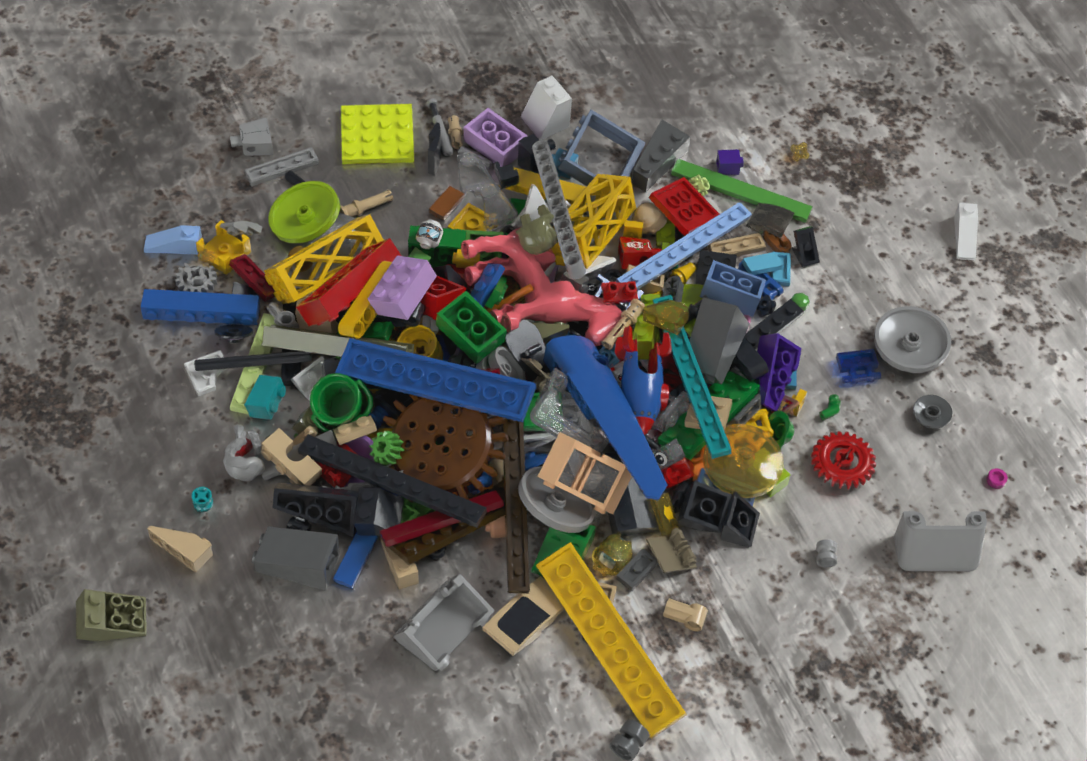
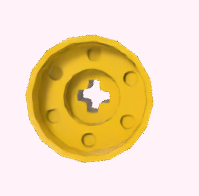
M418 325L406 328L400 334L397 342L414 344L413 354L443 361L444 353L435 333L430 328Z

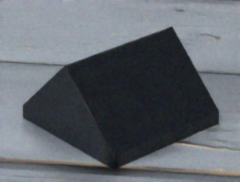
M736 491L732 493L720 540L752 547L760 512Z

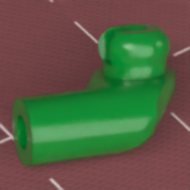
M832 394L829 396L828 408L819 412L822 420H826L840 412L841 400L838 395Z

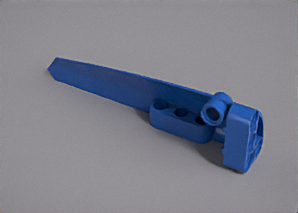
M568 335L550 340L546 345L543 362L550 373L554 376L564 374L565 386L586 419L595 418L644 496L659 501L667 487V483L644 433L609 367V359L600 354L591 340L582 336Z

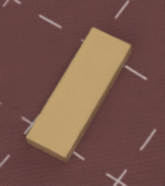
M756 233L713 242L707 248L712 252L742 256L765 251L766 245L761 234Z

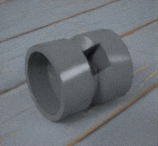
M628 719L620 728V733L615 735L609 746L618 757L626 761H633L640 751L639 747L644 746L650 734L643 725Z

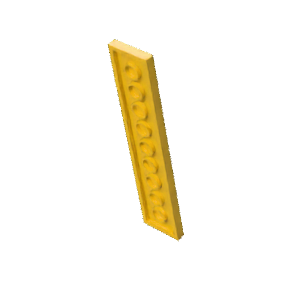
M568 543L536 565L641 725L649 732V737L651 739L685 717L687 715L572 543Z

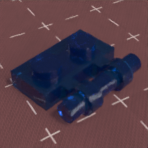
M874 349L836 354L840 373L848 372L849 374L842 376L843 384L850 383L852 385L861 381L869 383L881 379V372H873V369H877L879 365ZM865 370L864 374L856 373V371Z

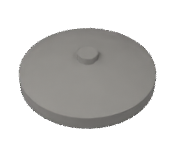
M903 306L886 312L879 319L874 331V344L879 355L891 366L905 372L923 373L939 367L946 360L951 348V335L945 323L934 313L919 307Z
M542 466L531 468L525 472L519 482L518 491L523 504L534 517L553 529L568 533L581 532L589 527L595 518L596 510L593 509L595 505L557 486L552 489L544 485V480L537 477ZM562 472L558 481L570 487L574 478ZM583 488L581 493L591 497L589 492Z

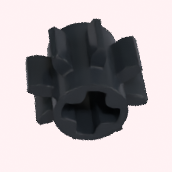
M292 516L287 523L286 529L311 531L312 525L309 524L308 519Z

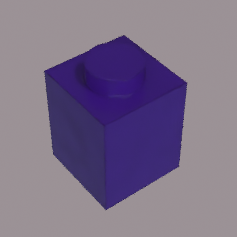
M739 149L718 150L716 158L717 172L723 175H739L740 168L744 165V159L740 157Z

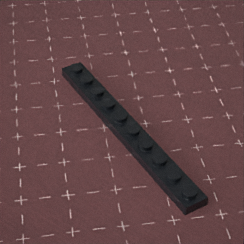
M790 299L748 331L744 338L757 351L760 336L782 332L801 317L804 311ZM733 362L729 368V371L736 366ZM683 382L669 393L667 406L664 411H661L668 419L672 418L690 403ZM706 383L707 388L709 389L712 386V384Z
M309 434L297 449L298 453L306 457L308 455L312 460L476 528L487 513V508Z

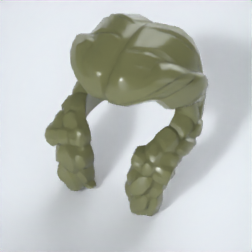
M544 204L537 208L540 215L539 218L531 221L530 214L520 216L522 227L516 231L522 248L534 255L552 249L558 242L556 232L550 225L554 215L548 211Z

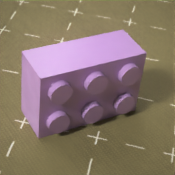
M487 108L464 126L463 141L494 164L498 161L500 167L509 165L518 158V142L523 137H527V135Z
M396 256L368 297V301L377 315L408 320L437 275L428 260Z

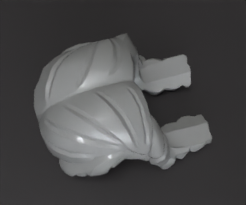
M235 425L233 428L236 437L224 450L223 462L231 477L249 482L265 471L263 460L257 457L261 451V440L258 433L254 430L247 431L253 448L243 457L235 456L236 452L247 443L246 432L243 426Z

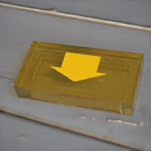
M662 494L659 501L650 499L661 535H671V531L674 528L680 530L669 494Z

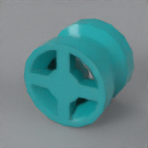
M203 486L194 489L191 497L195 510L198 512L209 511L214 504L210 489Z

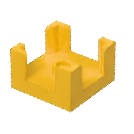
M220 220L215 225L216 236L206 245L204 244V239L201 238L196 242L199 258L227 275L233 270L229 266L230 260L243 254L248 256L251 253L250 238L242 234V241L228 234L227 230L220 227L221 223H225Z

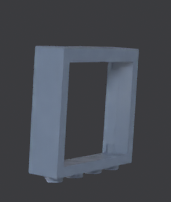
M590 110L586 116L583 115L579 121L581 126L576 127L572 134L574 139H570L565 147L568 149L567 152L564 151L558 161L561 163L558 169L586 186L594 179L595 174L570 160L586 127L589 126L631 152L619 176L629 177L645 142L595 111Z

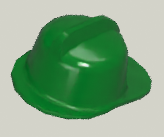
M775 411L768 418L774 433L761 449L764 448L771 456L776 454L783 445L790 442L794 436V425L789 420V416L783 411Z

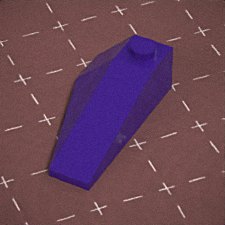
M779 333L760 336L757 349L758 354L764 359L769 369L767 374L759 377L761 405L773 412L778 410L785 395L784 389L792 381L791 375L799 366L802 348Z

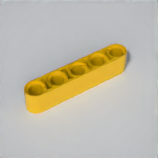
M513 167L514 170L517 169L519 184L505 189L528 195L531 184H534L543 199L547 200L540 174ZM560 180L565 200L572 205L586 187Z
M383 261L380 263L338 325V332L341 336L359 339L364 335L377 316V313L368 301V297L392 262Z

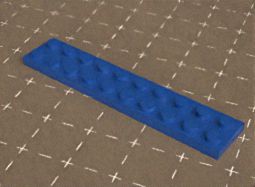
M352 338L349 339L335 373L347 375L355 381L360 379L363 383L519 422L524 421L537 387L533 382Z

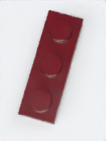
M246 254L230 260L229 266L264 302L275 297V290L265 279L266 274Z

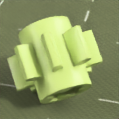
M700 175L689 179V182L702 196L708 194L707 190H709L710 185L705 177L701 178Z

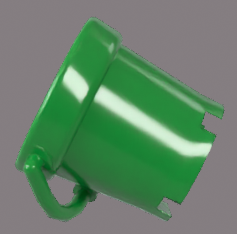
M340 373L328 374L321 378L313 386L310 394V407L313 411L311 420L324 433L330 430L324 427L321 422L339 426L357 421L360 417H367L373 406V397L365 384L360 379L354 381L349 376ZM359 386L365 392L368 398V406L366 399H364L363 395L361 394Z

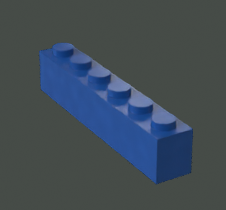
M144 289L140 308L143 319L224 323L228 325L243 324L249 326L258 325L261 306L259 295Z

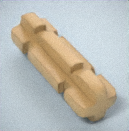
M308 426L293 439V446L302 443L308 434L315 437L317 435L316 428Z

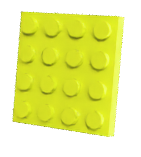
M412 104L341 106L342 164L414 162Z

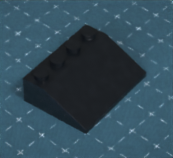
M616 451L601 453L600 455L602 457L604 454L624 464ZM596 461L601 475L605 476L601 481L604 499H606L619 471ZM632 477L614 514L607 512L613 538L671 529V520L669 522L664 515V504L667 507L664 492L659 501L646 498Z

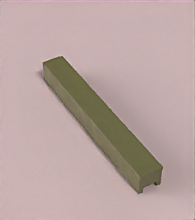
M271 325V327L264 326L262 346L342 357L347 343L352 337L341 336L337 333ZM366 337L352 338L409 353L414 352V344Z

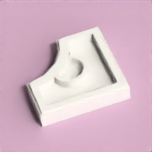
M221 350L184 363L185 370L198 397L215 391L216 379L226 369L195 371L194 361L222 358Z

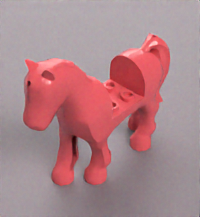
M521 227L513 230L508 235L481 236L475 240H464L461 243V252L465 259L473 258L480 252H503L509 256L506 259L496 257L485 262L479 261L474 266L466 267L464 276L469 286H473L478 282L487 264H501L505 268L502 275L512 276L518 282L521 289L528 284L533 286L534 290L524 296L526 304H516L515 306L503 304L500 310L496 309L489 312L507 329V332L517 329L520 321L523 319L543 321L547 324L587 321L588 330L585 333V338L591 340L597 347L602 345L601 342L621 319L622 311L615 303H603V298L580 293L578 290H575L569 281L550 283L549 277L544 272L555 262L556 257L552 249L538 255L530 254L524 250L516 233ZM619 328L613 336H616V334L621 330V328Z

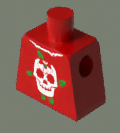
M619 236L618 257L622 269H627L629 265L638 266L662 251V249L652 248L648 239Z

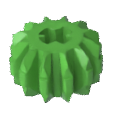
M384 431V433H377V438H372L374 443L369 447L373 449L370 455L374 457L375 462L387 466L389 464H396V459H401L400 452L405 450L401 448L404 442L399 439L400 436L398 434Z

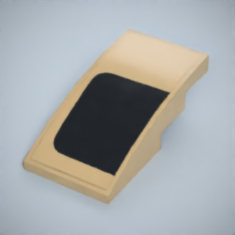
M540 576L530 584V592L528 594L518 593L483 626L482 630L514 656L540 636L541 631L551 625L556 617L565 609L546 580Z

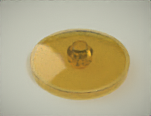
M747 424L726 426L725 434L732 449L729 455L712 459L707 445L705 446L703 452L705 472L711 482L724 492L732 494L736 491L743 498L758 497L773 489L780 479L784 466L782 451L777 442L760 428Z

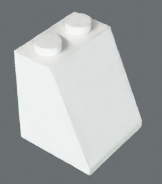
M550 76L537 82L521 118L537 138L543 140L570 127L572 98L557 80Z

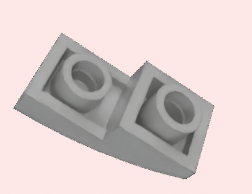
M248 221L225 222L220 225L221 228L227 230L228 234L234 236L241 233L252 236L253 234H260L262 231V226Z

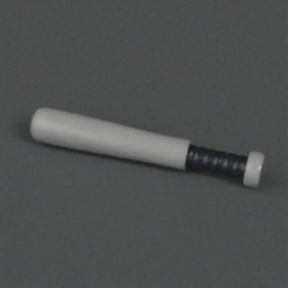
M429 99L427 107L431 110L434 125L436 122L440 123L442 153L444 156H451L453 149L442 118L438 113L437 101Z

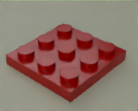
M685 177L652 192L648 197L684 236L720 215Z

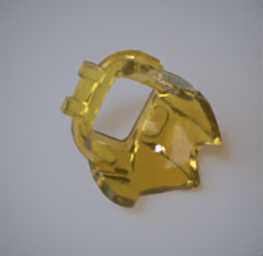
M621 533L607 536L600 543L599 547H595L592 552L593 569L595 571L598 570L603 577L619 574L633 559L631 541H622L620 539ZM602 551L615 561L612 569L599 561Z

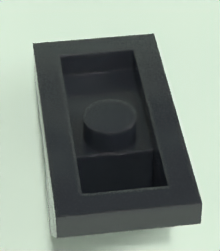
M809 226L794 230L796 246L792 247V250L800 265L806 267L820 263L813 227Z

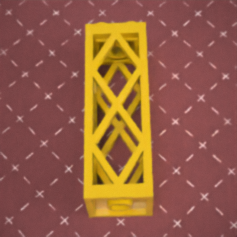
M597 174L568 208L571 221H574L573 228L586 269L589 268L622 227L625 220L636 209L630 177ZM590 196H596L593 202H591ZM589 212V216H583V213ZM613 213H615L616 219L611 220ZM596 225H603V227L597 230ZM592 239L595 240V246H590ZM557 242L552 248L556 257L555 265L565 266L559 242Z
M370 214L355 218L264 270L266 274L265 279L269 285H272L275 290L274 295L282 304L295 302L319 288L352 260L360 242L363 244L362 251L367 246L384 239ZM339 238L331 255H326L333 241ZM344 239L356 240L348 256H336ZM325 246L321 255L311 254ZM298 261L291 277H289L288 273L292 265ZM304 262H316L307 280L295 279ZM326 263L319 278L313 280L321 264ZM332 263L341 264L328 272Z

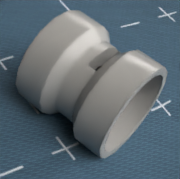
M828 539L817 542L816 550L819 553L817 555V564L821 567L835 566L837 564V555L835 554L837 543Z

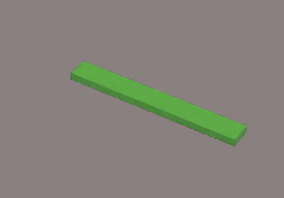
M681 159L676 161L671 171V175L678 178L685 177L688 181L692 177L700 175L701 178L705 177L708 180L709 189L804 223L807 222L813 206Z

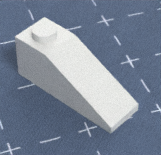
M959 203L954 216L957 259L975 261L978 229L977 204Z

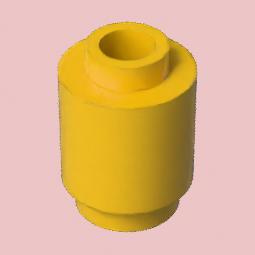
M457 249V253H453L452 264H456V268L466 269V267L474 266L475 263L480 261V253H477L475 257L470 259L463 257L461 249Z

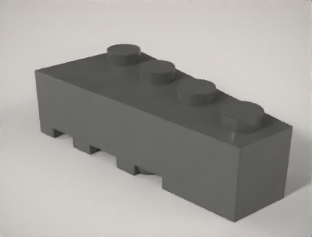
M662 119L633 169L632 184L647 192L678 159L688 152L690 136Z

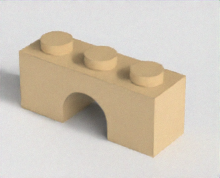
M278 428L261 443V454L267 461L271 460L282 475L286 474L290 478L291 484L311 486L321 477L322 468L308 455L300 461L290 460L287 454L293 449V440Z

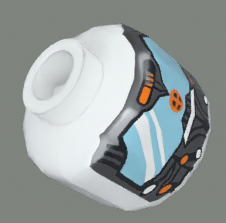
M427 220L420 224L416 239L422 248L430 249L439 245L443 235L440 223L434 220Z

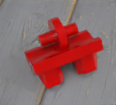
M635 281L601 284L603 303H615L617 305L621 304V302H631L632 299H638Z
M684 457L660 469L667 483L666 489L695 475L693 472L695 467L691 460H686Z

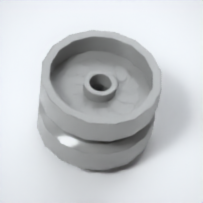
M504 347L496 348L489 356L476 364V369L500 368V375L525 380V371L516 362L510 351Z

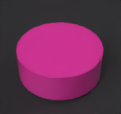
M998 468L990 470L986 477L988 485L995 489L1003 488L1008 480L1007 474Z

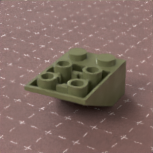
M84 589L76 600V639L105 641L147 635L146 597Z

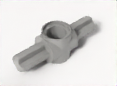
M276 302L269 303L267 310L275 318L274 323L276 325L299 328V324L295 321V316L292 312L283 311Z

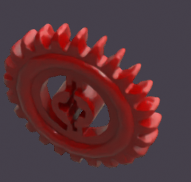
M838 431L837 435L831 432L829 436L824 435L822 439L817 440V445L813 446V452L811 453V458H813L811 464L815 465L814 472L819 471L818 478L825 475L824 483L831 479V487L838 482L839 489H841L845 483L849 490L851 483L857 489L859 482L861 485H864L866 480L869 481L871 479V475L875 473L874 468L877 465L875 462L876 456L873 454L874 450L868 448L869 443H863L862 437L857 439L856 434L850 436L849 432H845L843 435L841 431ZM838 448H847L837 451L834 462H831L830 454L832 451ZM855 453L858 458V465L850 469L854 459L853 454Z

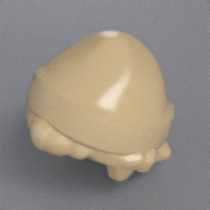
M643 203L634 210L631 221L643 222V234H654L663 228L667 222V217L654 203Z

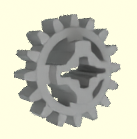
M192 260L190 265L184 263L185 268H178L179 273L175 274V281L179 291L209 293L208 290L214 291V285H217V273L214 271L213 266L209 267L208 262L202 264L201 260L198 263Z

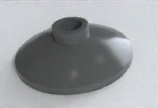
M924 395L917 399L913 407V413L917 421L928 428L937 429L946 426L951 421L953 414L950 404L937 395Z

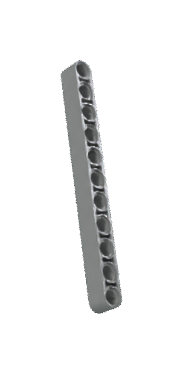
M540 140L533 144L532 149L551 214L554 215L552 221L569 277L575 280L580 279L586 274L584 262L548 142Z

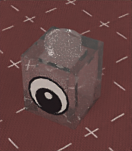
M677 439L652 451L660 470L675 464L686 456Z

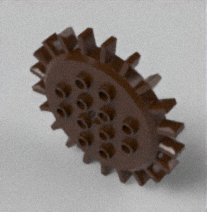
M411 394L409 395L413 402L407 407L402 402L396 400L394 405L402 413L397 420L384 416L383 420L393 427L392 433L400 436L399 439L404 442L401 448L405 451L400 452L401 459H396V464L389 466V468L397 471L403 470V473L450 493L457 492L458 496L467 500L468 495L464 488L470 484H473L477 490L483 492L485 490L484 486L477 478L483 472H486L489 476L496 477L498 475L493 467L488 466L490 459L505 460L506 458L502 451L494 450V442L508 441V436L502 432L494 433L493 427L505 423V418L499 416L489 418L487 413ZM436 407H440L437 412H434ZM455 409H459L457 414H453ZM413 423H416V426L414 428H411V425ZM431 426H435L433 431H429ZM454 428V431L449 434V429ZM469 431H473L471 436H467ZM439 436H445V442L442 445H436V439ZM408 442H411L410 447H406ZM426 445H430L428 450H425ZM449 447V451L444 453V449ZM468 450V454L463 456V452ZM425 464V468L420 470V466ZM441 467H444L443 472H439Z

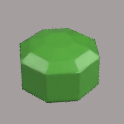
M795 293L791 298L803 311L808 308L810 301L807 295Z

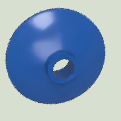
M534 451L525 454V471L543 464L548 454H535Z

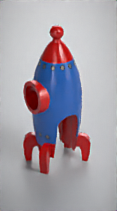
M628 326L624 328L623 337H617L615 355L620 361H624L621 389L645 436L654 425L659 411H664L668 403L669 387L663 383L662 363L663 357H667L671 353V338L669 333L665 332L663 333L662 344L658 342L654 344V348L649 351L648 373H644L638 367L637 339L633 340L632 327Z

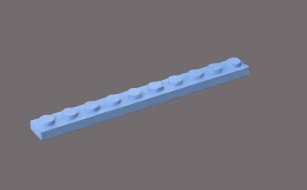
M739 202L620 276L615 282L635 281L638 290L749 220L752 214Z

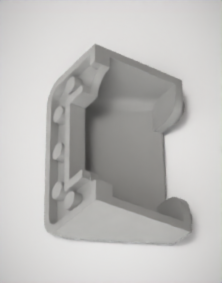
M903 511L894 535L899 566L905 571H974L981 560L987 524L985 511L969 513L965 521L966 526H926L925 518L921 513Z
M458 574L443 583L399 628L393 637L434 671H442L450 663L448 660L450 658L449 654L475 627L479 625L483 627L491 619L490 615L495 610L461 574Z

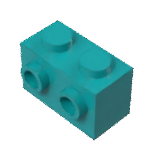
M259 375L244 404L250 417L272 420L282 398L286 394V387L281 377Z

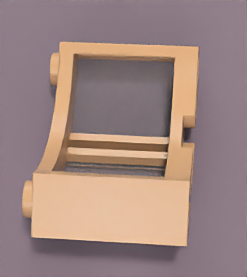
M561 432L557 436L537 476L544 480V485L552 489L557 486L595 505L593 509L602 514H605L606 511L614 514L632 478L624 464L604 454L600 457V452Z

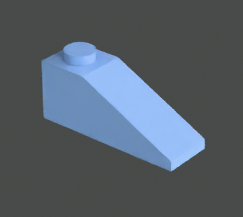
M181 225L147 235L144 253L198 255L196 242L202 238L200 226Z

